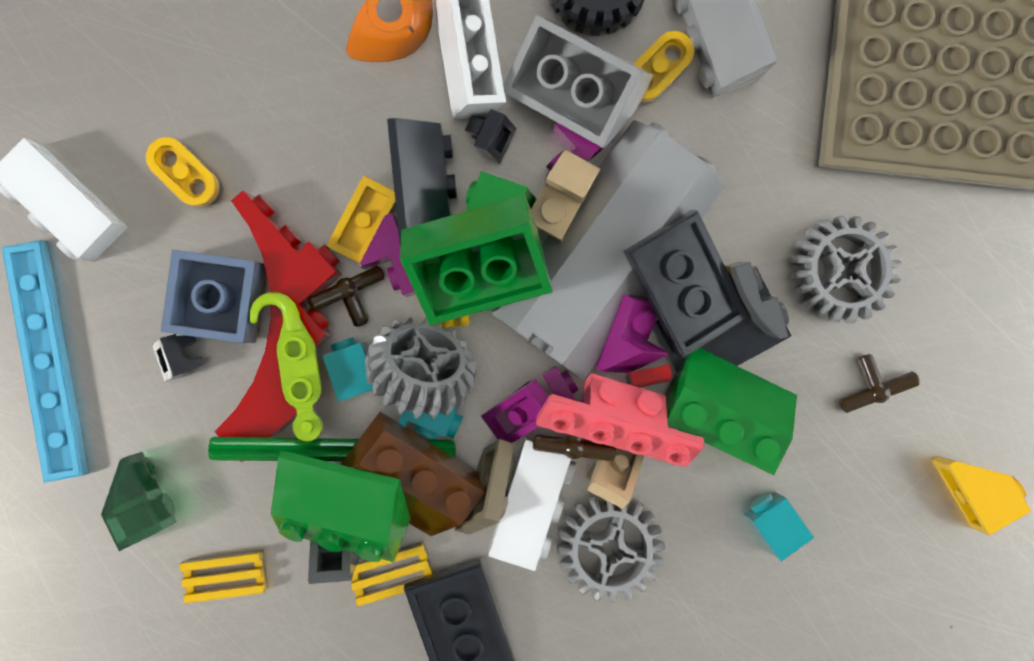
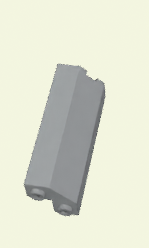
M636 120L631 122L598 167L601 170L562 241L549 235L541 245L553 292L500 306L492 312V315L583 381L602 355L623 295L646 296L623 251L690 210H698L702 218L725 187L716 176L715 172L717 169L710 161L701 156H695L672 139L670 133L665 128L654 122L650 125Z

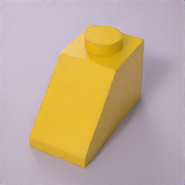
M940 456L932 460L970 528L987 535H992L1031 512L1024 499L1027 493L1023 485L1015 477Z

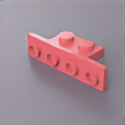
M592 373L584 383V403L552 394L548 397L536 417V425L558 433H566L587 439L597 444H605L626 450L633 454L665 461L672 465L688 466L704 448V438L668 428L666 395Z

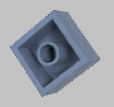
M172 249L161 332L237 343H256L260 312L257 323L253 324L250 322V309L253 302L263 295L266 276L264 264L252 260Z

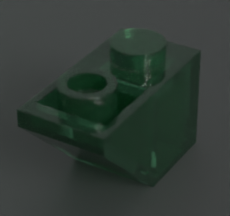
M143 452L132 454L119 460L101 513L118 551L134 545L177 522L174 517V503L166 493L162 492L156 480L158 478L157 469L154 463L144 456Z

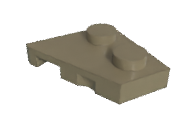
M499 439L484 448L477 466V473L486 493L471 511L469 517L461 525L455 527L454 531L469 535L497 524L503 518L508 505V498L505 496L507 481L511 478L515 468V459L512 458L514 443Z

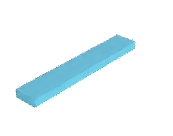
M38 240L2 247L43 483L87 475L89 471L48 241Z

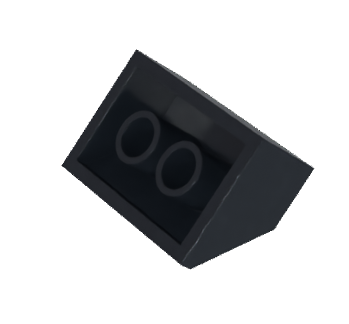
M401 118L387 119L400 246L402 229L454 215L451 213L450 199L457 198L455 174L448 175L446 159H453L451 134H443L441 123Z

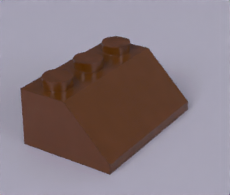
M382 412L377 414L340 464L400 479L411 518L409 524L429 536H434L461 525L486 493L477 471Z

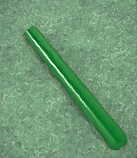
M212 437L208 444V456L210 460L278 461V457L283 450L323 461L342 462L359 439L316 438L312 441H302L298 438ZM427 440L455 458L456 446L452 440Z

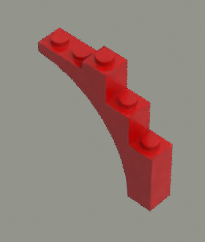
M243 190L231 202L249 226L262 254L270 292H279L287 295L296 304L300 320L312 337L317 349L332 336V333L326 328L330 321L320 310L317 312L312 311L307 306V300L309 297L327 289L343 275L336 267L340 260L325 244L319 248L316 244L309 241L299 249L297 246L302 243L301 239L287 224L282 228L271 217L276 211L269 202L260 194L254 197ZM270 304V324L266 348L254 381L237 408L214 431L218 437L275 438L297 416L296 408L285 400L282 390L277 343L283 325V315L280 308L276 305Z

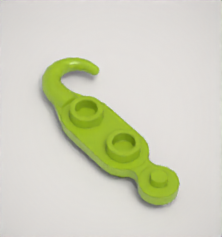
M268 292L259 296L253 302L250 309V322L253 324L257 323L259 312L266 305H276L282 311L283 325L277 343L282 390L285 400L297 410V416L293 422L294 434L302 441H312L319 437L323 430L322 419L314 411V405L319 400L322 389L315 343L300 320L296 304L287 295L279 292Z

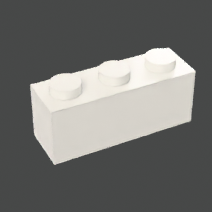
M436 0L434 7L452 118L470 119L471 116L487 118L491 109L497 111L506 103L489 0Z
M23 138L0 161V192L13 203H21L30 212L27 217L35 226L45 232L50 231L59 239L56 245L68 257L74 260L80 258L96 261L128 228L43 145Z
M525 436L506 493L508 498L507 510L503 518L496 525L488 557L535 571L538 561L545 562L552 542V538L546 537L551 522L558 523L564 500L559 499L563 483L570 485L575 472L576 462L571 461L570 458L562 454L534 451L532 448L534 438Z

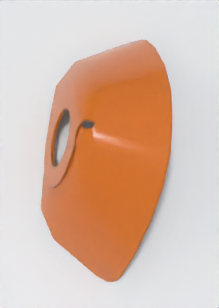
M366 0L356 16L350 31L346 47L347 55L353 59L366 62H390L405 58L414 53L424 43L430 32L433 18L432 0H399L402 5V14L393 22H385L377 15L376 9L380 0ZM409 26L412 27L414 32L409 30Z

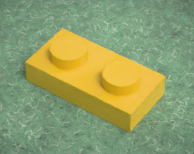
M363 175L326 246L360 264L385 215L392 213L396 206L394 191Z

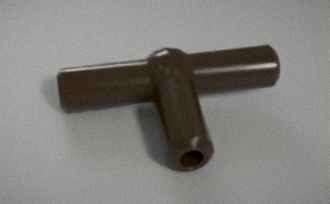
M375 266L351 278H342L337 281L336 285L309 297L307 300L308 305L312 311L317 312L343 300L353 325L360 327L367 323L368 318L357 292L384 280L383 270L379 266Z
M869 353L857 359L869 388L841 398L839 403L845 413L873 403H884L891 396L919 386L920 379L917 373L911 371L884 382L873 355Z
M538 434L533 439L532 448L534 451L562 454L570 459L583 457L612 462L616 454L615 447L583 441V438L569 434L567 439Z

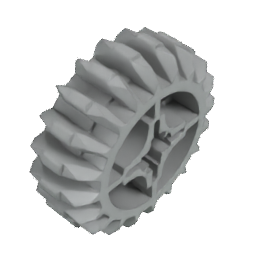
M843 215L835 217L833 223L828 219L819 222V230L811 228L805 232L808 241L801 240L795 245L803 255L792 256L790 260L794 265H799L800 270L791 272L789 276L791 279H801L802 285L794 288L793 292L795 294L807 293L808 296L802 303L805 308L817 304L815 316L824 317L828 314L829 321L833 323L840 322L842 318L846 323H855L858 316L861 319L871 318L872 309L882 311L886 308L882 298H893L896 295L888 285L899 283L901 280L898 275L892 274V268L900 267L902 264L900 260L891 261L890 254L894 253L898 247L895 245H884L889 233L883 231L874 235L876 223L870 221L862 226L861 217H851L847 222ZM835 238H844L855 242L860 248L847 253L841 247L836 248L830 241ZM819 259L822 261L825 269L821 279L818 276ZM869 261L871 265V278L868 277L866 272ZM850 262L848 264L849 267L845 270L848 276L840 277L842 275L841 272L845 268L842 263ZM844 286L849 292L854 291L859 297L851 302H843L832 297L829 292Z
M409 317L404 324L395 320L390 327L383 326L378 335L374 336V339L370 342L365 359V370H367L366 383L373 385L374 396H384V407L395 404L398 406L399 415L408 410L413 412L415 419L422 415V413H426L433 420L439 412L448 416L454 408L459 409L474 386L473 380L476 375L477 365L473 363L474 352L467 350V341L456 340V330L446 332L442 329V323L437 326L429 325L426 318L421 323H416Z
M595 495L589 497L591 509L586 511L581 503H577L575 508L580 517L576 519L569 514L565 516V522L572 527V530L563 528L558 531V536L568 541L556 546L558 554L567 556L559 561L561 570L572 569L567 575V581L570 584L580 581L578 590L582 595L588 593L593 587V598L595 601H600L604 592H607L609 601L616 603L618 599L617 592L621 591L626 600H631L633 597L630 588L636 585L638 590L643 593L647 588L642 579L647 577L649 580H656L657 574L650 568L651 565L663 566L664 560L662 557L654 554L655 552L665 550V543L655 539L663 533L662 528L659 525L649 526L654 521L655 516L651 511L641 514L643 504L638 500L629 509V503L622 509L605 499L604 504L599 505ZM612 517V520H609L603 531L598 533L588 531L587 534L584 533L594 522ZM625 519L638 527L642 539L641 549L635 548L632 543L624 541L625 529L623 525ZM615 539L619 547L618 551L614 552L612 550L613 554L606 555L602 545L605 542L609 545L608 540ZM579 545L587 547L588 551L598 555L597 574L588 570L581 563L578 557ZM624 562L634 564L626 572L612 576L619 564Z

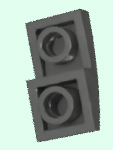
M736 262L726 265L725 267L749 314V318L768 336L779 339L788 337L785 326L789 324L787 310L784 304L778 301L777 297L760 296L759 291H762L763 285L758 270L755 267L752 268L751 262Z

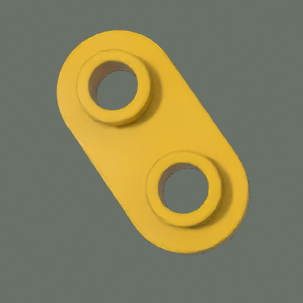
M680 31L664 33L633 63L654 75L650 82L651 87L647 88L641 102L645 103L655 100L691 63L694 57V47L691 39L685 33ZM667 50H674L678 54V60H669L665 52Z
M161 137L149 145L146 152V162L149 169L180 200L194 207H206L216 200L220 188L217 177L184 144L171 137ZM170 154H176L177 157L176 163L173 166H167L166 159ZM203 181L205 183V190L201 194H196L194 191L196 183Z

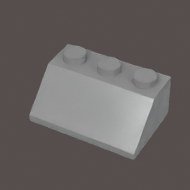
M673 0L678 14L683 13L688 26L685 29V34L691 39L694 51L696 50L701 63L698 66L701 83L705 89H710L712 98L757 83L778 62L757 0Z
M536 15L503 87L505 94L605 148L635 113L654 75L565 27Z

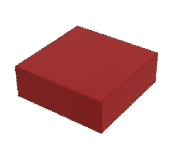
M669 364L626 374L627 384L639 388L665 383L672 379Z

